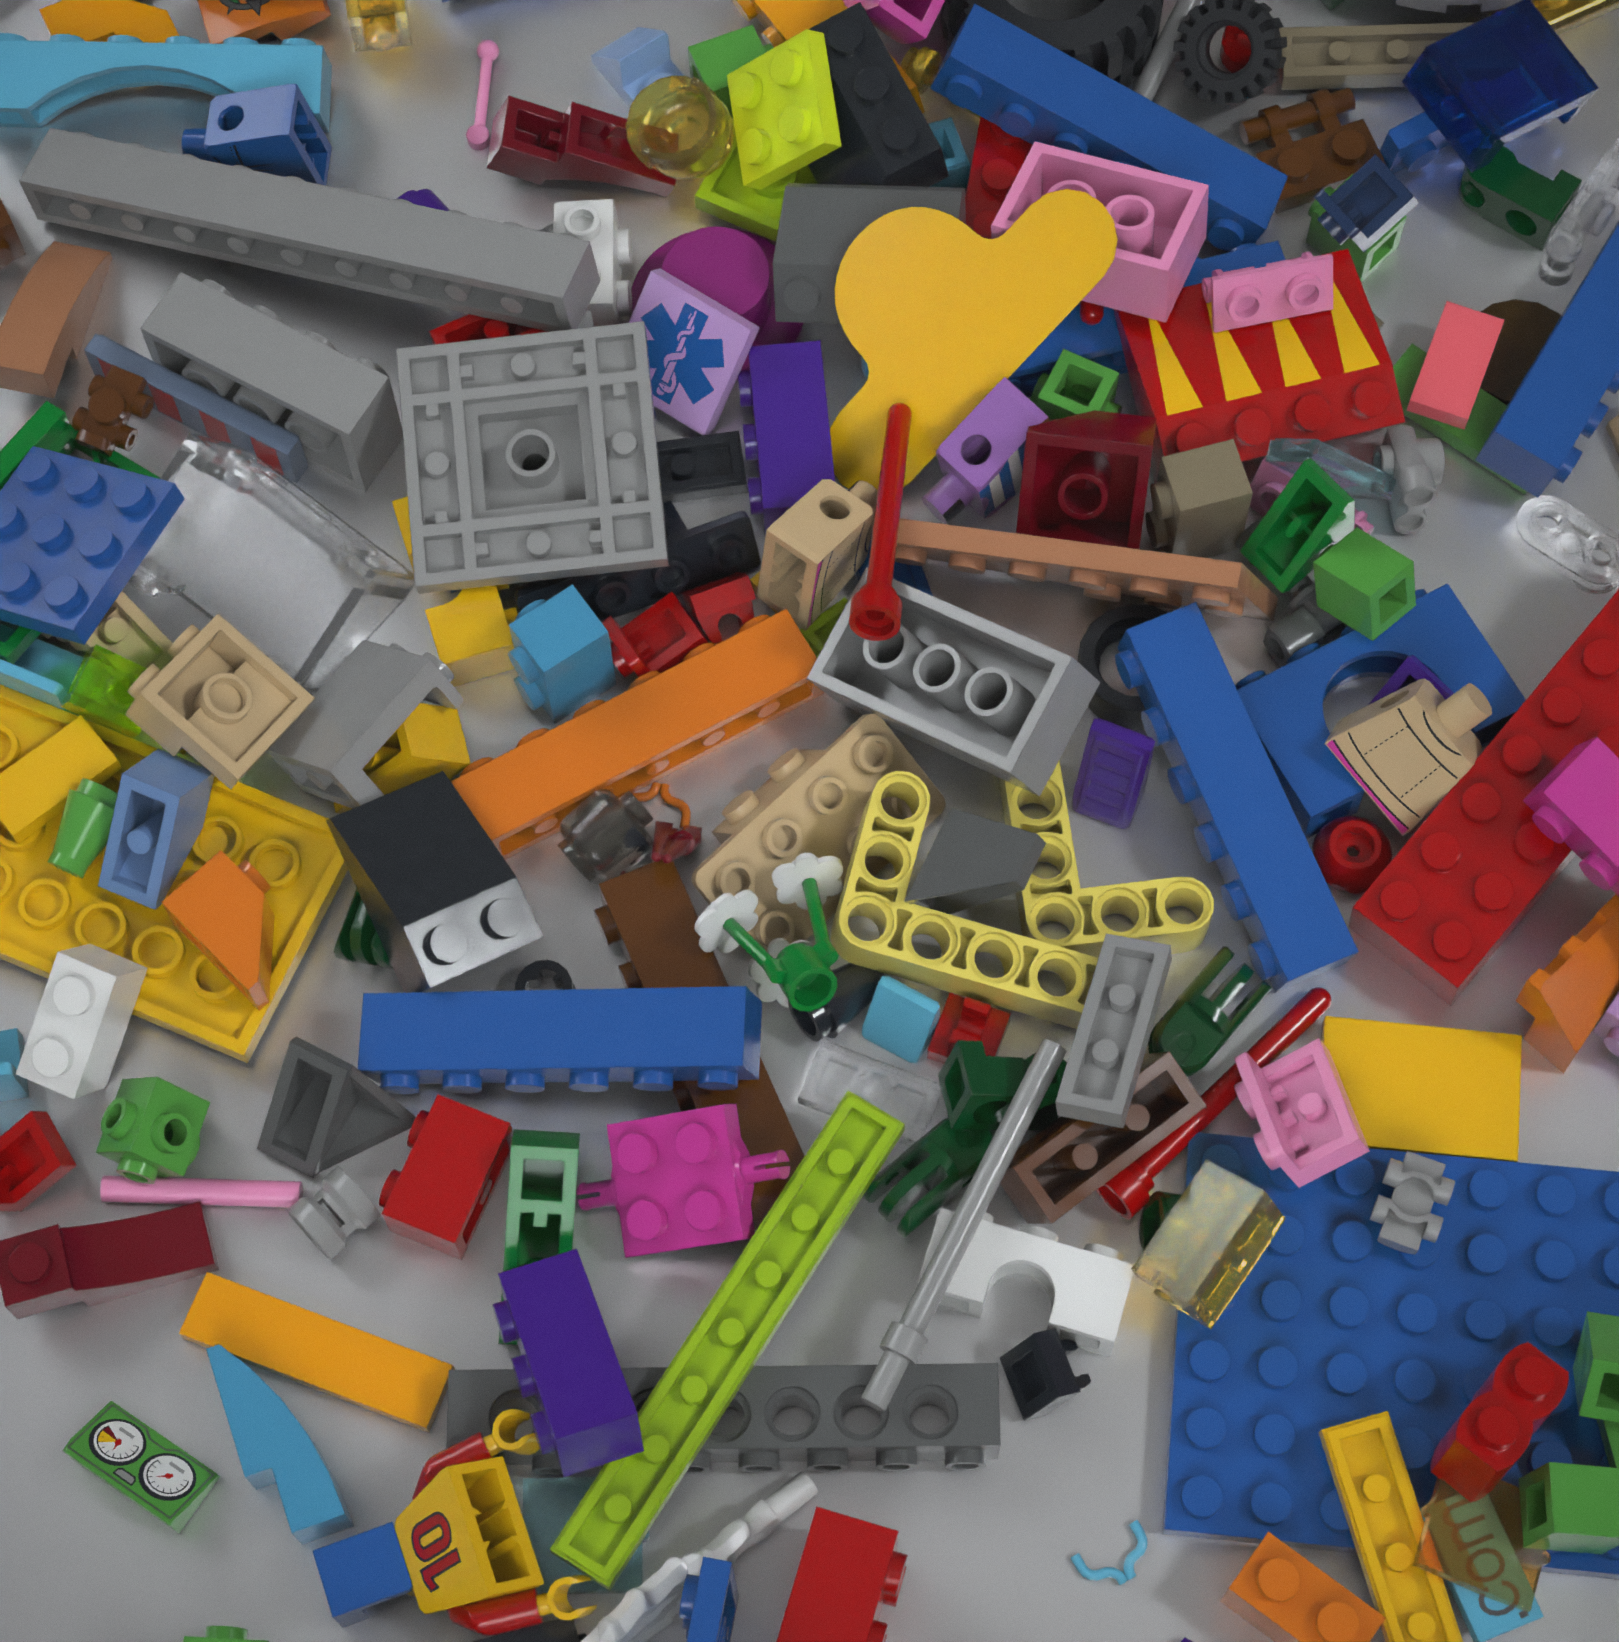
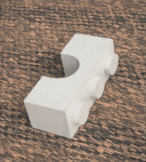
M944 1208L939 1209L917 1286L955 1213L954 1211ZM985 1212L938 1306L981 1318L987 1295L998 1282L1009 1277L1029 1278L1037 1282L1046 1291L1050 1299L1051 1315L1047 1330L1056 1328L1060 1340H1073L1078 1348L1110 1357L1136 1265L1123 1261L1124 1255L1113 1248L1089 1243L1085 1245L1084 1249L1058 1242L1059 1236L1043 1227L1024 1224L1020 1226L1019 1230L995 1224L993 1223L994 1217Z

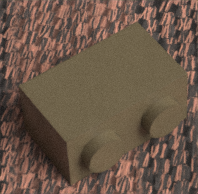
M1234 439L1161 457L1157 482L1150 485L1153 504L1152 511L1145 514L1146 528L1152 546L1154 548L1162 547L1164 553L1210 558L1239 550L1236 547V541L1245 529L1253 492Z

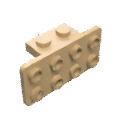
M864 714L825 750L801 749L799 751L797 748L789 750L769 767L767 772L771 777L755 792L747 790L734 798L722 811L725 820L712 831V834L721 843V846L693 871L691 877L692 884L709 905L724 893H731L735 896L743 890H751L756 894L758 904L754 912L758 915V922L748 933L766 951L769 943L776 938H783L789 944L797 940H807L813 934L808 910L801 909L797 906L796 902L782 904L778 901L776 895L778 888L774 886L772 880V873L775 868L785 863H792L797 856L803 853H812L818 858L835 856L840 859L843 865V873L840 878L844 884L864 808L878 780L888 773L895 771L910 772L918 776L927 786L930 794V807L924 829L944 811L946 805L945 798L886 722L876 714ZM887 797L881 800L883 809L889 816L895 819H906L912 816L910 807L904 800L898 797ZM872 856L865 859L866 868L872 876H875L889 863V860L880 856ZM841 892L834 896H827L826 902L822 905L825 921L836 913Z

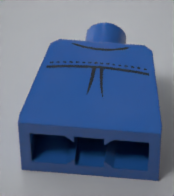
M285 84L217 95L210 102L206 128L185 129L183 131V154H190L201 160L230 166L242 165L254 171L282 177L295 176L306 182L327 186L332 146L297 84Z

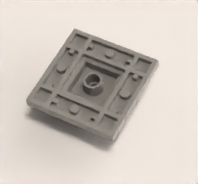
M644 321L396 349L415 588L419 594L669 566Z

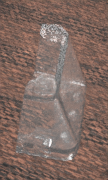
M192 433L187 435L160 478L175 483L185 499L128 581L141 592L155 598L160 595L161 591L181 596L211 620L217 614L221 615L312 696L362 640L367 641L396 611L415 586L414 574L272 466L240 446Z

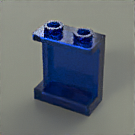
M1521 0L1426 46L1402 81L1472 173L1488 165L1505 143L1555 118H1558L1563 124L1575 119L1599 88L1531 0Z

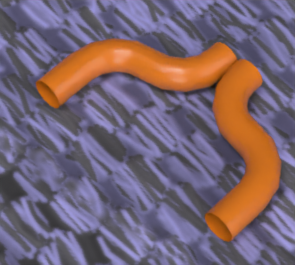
M652 782L651 788L647 792L632 793L623 799L618 819L626 821L629 808L633 803L647 802L653 799L659 790L665 803L681 811L679 828L690 824L691 811L688 804L683 800L670 795V786L668 784Z

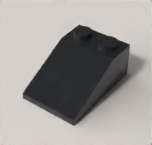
M444 771L326 820L404 993L423 992L544 937L516 875Z

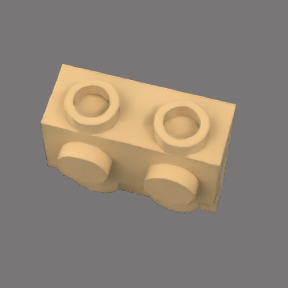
M217 614L201 631L191 624L175 640L167 651L173 659L162 670L155 664H151L136 679L127 691L135 700L125 715L173 757L182 749L186 750L229 789H232L302 715L315 698L221 615Z

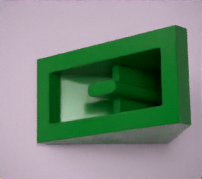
M1311 458L1306 459L1240 552L1282 594L1288 592L1314 569L1313 562L1318 559L1328 546L1338 543L1354 530L1355 500Z

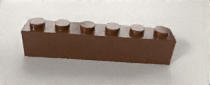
M663 860L651 862L599 883L603 906L593 911L606 944L609 946L619 942L627 962L618 966L625 988L729 986L714 951L704 952L699 946L701 936L695 931V923L698 916L673 861L668 864L664 863ZM761 1057L759 1080H738L737 1089L726 1091L707 1090L698 1087V1081H673V1089L670 1090L679 1112L723 1104H736L741 1138L750 1156L776 1152L777 1150H784L786 1152L789 1162L766 1165L765 1168L790 1166L788 1178L754 1183L751 1209L755 1232L805 1157Z

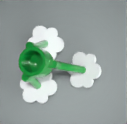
M803 853L797 856L792 863H785L776 867L772 873L773 884L778 888L776 891L778 901L782 904L796 902L798 907L808 910L816 943L814 946L807 940H797L789 944L783 938H776L769 943L766 951L748 933L758 922V915L754 912L758 904V897L751 890H743L735 896L731 893L722 894L698 917L695 923V931L701 936L699 940L700 948L704 952H712L717 948L722 953H728L740 945L752 957L748 965V973L754 982L758 983L756 995L761 1001L772 1002L776 999L781 1006L789 1008V1001L792 1007L799 1011L812 1012L820 1009L832 999L838 987L837 978L830 969V966L838 960L839 954L830 942L822 905L826 902L827 896L837 895L843 889L842 879L840 878L843 873L842 862L835 856L818 858L812 853Z

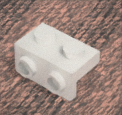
M614 199L562 201L555 203L554 234L565 233L576 236L579 239L590 241L600 283L586 311H591L594 327L622 324L623 316H632L630 280H622V265L632 264V241L630 229H620Z

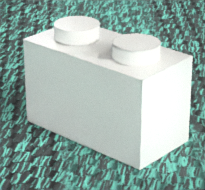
M93 944L58 951L16 1075L72 1099L106 1088L148 968Z

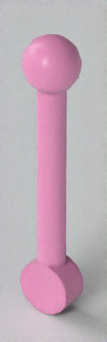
M483 40L477 47V55L481 59L475 121L474 125L466 133L468 144L474 150H483L490 144L489 130L485 126L492 63L499 55V47L492 40Z

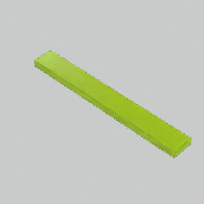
M847 1090L638 1412L644 1451L606 1463L551 1546L550 1551L553 1555L611 1591L904 1133V1123Z

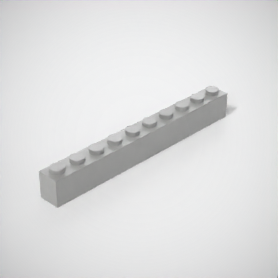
M49 128L19 179L38 220L549 332L578 329L600 283L590 241L579 239L570 234H553L525 228L514 222L501 223L472 217L457 210L444 211L415 205L404 199L392 200L359 193L347 187L334 188L306 182L295 176L282 177L254 171L242 165L230 166L201 160L190 154L178 155L149 149L138 143L125 144L106 140L86 132L73 133Z

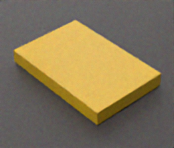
M1324 1017L1321 1041L1330 1051L1369 1148L1518 1162L1522 1035L1344 1017Z

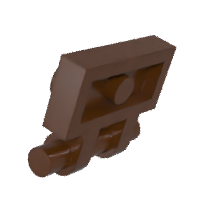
M1349 87L1332 93L1327 89H1322L1307 94L1306 101L1283 109L1279 105H1273L1259 110L1258 117L1239 123L1240 137L1245 145L1264 139L1269 150L1256 153L1255 158L1288 176L1274 210L1276 214L1313 202L1315 200L1313 196L1322 188L1326 189L1330 186L1333 189L1338 188L1351 174L1356 173L1375 154L1387 166L1364 119L1341 125L1337 115L1355 110V98ZM1313 124L1317 134L1296 141L1292 140L1288 131Z

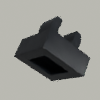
M1056 1328L1033 1333L999 1358L1024 1421L1047 1415L1080 1393V1390L1091 1382L1089 1374L1074 1376L1067 1356L1078 1349L1077 1344L1070 1339L1060 1340Z

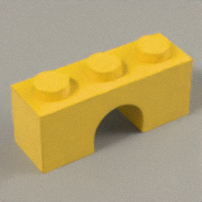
M407 496L393 500L392 504L413 569ZM508 584L462 589L457 597L450 602L425 610L439 659L448 666L454 675L453 680L450 682L454 687L515 669L508 656V652L514 649L509 624L515 621L518 613L516 607L504 610L498 593L500 590L509 588Z

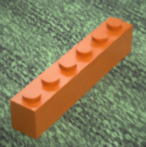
M787 609L771 617L769 615H759L746 622L736 635L716 645L714 643H705L696 647L684 657L683 662L662 673L652 671L638 677L630 684L627 691L606 702L604 700L589 702L579 708L571 720L551 730L542 728L527 734L518 742L516 748L495 759L485 757L474 761L461 772L460 777L452 780L451 783L506 860L620 801L627 795L652 784V782L668 776L823 695L824 691L806 679L817 657Z

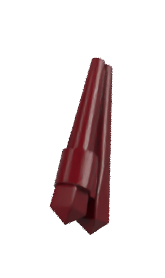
M656 821L651 859L654 862L663 860L664 863L668 864L681 856L690 854L701 843L702 828L684 825L682 828L677 829L673 828V823Z

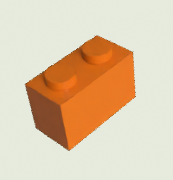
M1269 1531L1220 1600L1221 1603L1274 1642H1370L1386 1619V1617Z

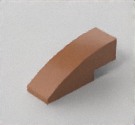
M54 241L39 257L25 277L0 325V388L55 398L68 358L78 359L113 259L110 252Z

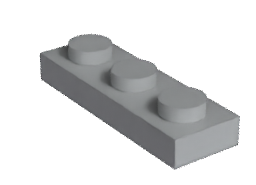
M1106 933L1055 1101L1058 1116L1124 1128L1172 961L1171 945Z

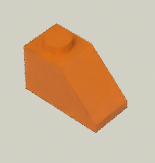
M220 850L166 897L162 904L173 924L260 1011L269 1003L275 916L265 894L271 887L248 861L244 860L236 866Z

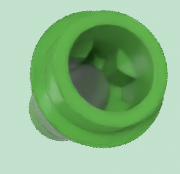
M82 778L76 791L69 789L54 849L47 862L83 879L88 867L107 845L118 793L86 778Z

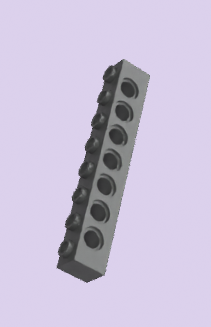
M998 1363L916 1364V1366L909 1364L885 1412L873 1408L860 1399L877 1365L754 1366L728 1406L742 1414L744 1417L742 1426L737 1432L729 1436H717L711 1433L685 1474L708 1472L711 1470V1462H738V1470L750 1473L777 1471L780 1469L779 1462L807 1461V1469L817 1472L843 1471L848 1469V1461L876 1460V1468L884 1471L912 1470L917 1468V1460H944L945 1468L951 1470H976L986 1467V1459H998L1001 1446ZM668 1367L621 1368L637 1413ZM513 1369L449 1370L446 1449L478 1432H481L484 1437L491 1434L493 1423L502 1411L526 1409L534 1413L539 1412L540 1408L536 1396L522 1398ZM932 1404L945 1411L949 1418V1423L942 1431L927 1434L919 1431L913 1425L910 1419L911 1414L922 1405ZM857 1405H865L878 1413L881 1422L874 1431L859 1435L850 1432L844 1426L842 1417L848 1409ZM789 1406L801 1407L811 1415L812 1423L805 1432L799 1435H786L780 1432L773 1423L775 1416L780 1410ZM539 1449L531 1455H520L504 1450L493 1456L494 1458L503 1456L506 1465H532V1472L536 1474L563 1475L555 1451L542 1455Z

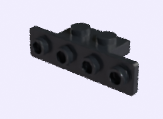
M672 501L664 502L669 566L544 580L519 589L514 593L518 611L520 612L534 601L540 599L547 601L571 585H574L602 622L609 616L616 618L655 604L670 592L677 596L681 592L736 572L742 573L756 568L761 564V559L751 520L745 511H739L687 529Z

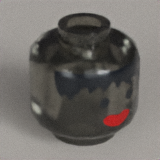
M598 789L562 819L559 829L564 839L557 846L590 883L597 877L602 881H607L627 873L651 851L653 841L645 826L653 820V817L630 791H627L618 798L610 790Z

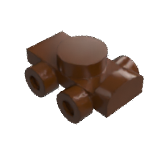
M115 365L111 366L106 377L99 374L95 375L88 388V395L90 397L88 409L79 407L72 420V428L79 431L75 441L108 457H111L115 447L130 451L138 437V430L127 425L131 415L146 419L154 405V398L143 393L148 383L147 380Z

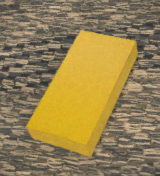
M82 715L0 773V822L17 844L64 811L69 789L76 791L82 778L102 784L122 769L119 760Z

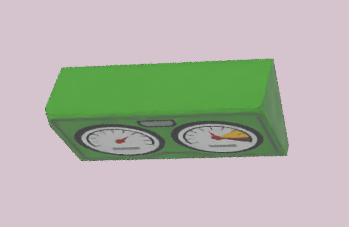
M110 1401L79 1430L62 1450L72 1460L178 1534H180L220 1478L213 1470L113 1401Z

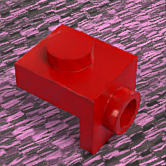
M670 592L622 628L612 616L601 622L612 640L610 646L613 664L625 678L633 672L638 677L652 671L662 673L683 662L684 657L696 647L709 643L673 592Z
M30 1111L0 1136V1211L22 1212L77 1166L46 1111Z

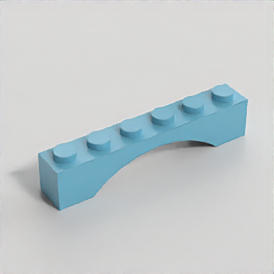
M0 33V127L42 128L65 110L94 96L129 87L162 85L193 89L216 97L217 95L260 88L297 84L323 132L329 133L332 65L323 45H316L315 42L304 38H287L281 42V45L258 44L257 41L245 37H229L224 39L223 44L200 43L199 40L187 36H171L166 38L165 43H149L129 35H113L107 39V42H89L81 37L70 34L52 35L49 41H29L17 34Z

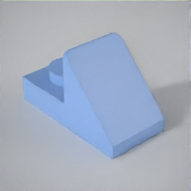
M637 27L591 55L592 63L642 124L671 133L705 112L704 99L671 61L669 37L664 30Z

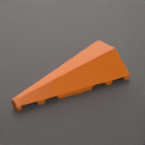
M1616 894L1576 936L1573 935L1563 944L1558 951L1559 954L1544 970L1539 968L1533 973L1515 1000L1536 1018L1525 1035L1524 1040L1563 1074L1619 991V897Z

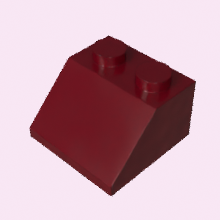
M1094 410L1028 426L1016 533L1140 549L1156 417Z

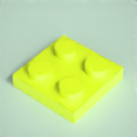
M806 29L727 75L744 187L761 190L842 147L824 33Z

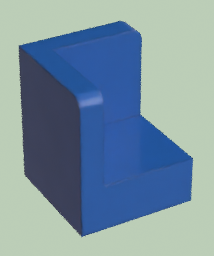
M393 1522L312 1551L332 1617L342 1628L369 1619L366 1608L409 1593L413 1589Z

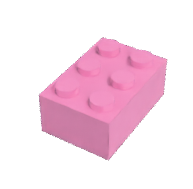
M1034 142L991 225L992 239L1003 235L1031 204L1046 193L1063 189L1086 192L1103 203L1113 218L1118 241L1113 263L1104 277L1082 301L1166 323L1206 239L1209 185Z

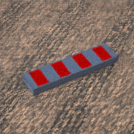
M95 334L85 347L84 351L94 375L99 374L106 377L111 366L115 365L144 377L148 383L143 393L154 398V410L295 483H298L308 469L305 453L298 435L101 334Z

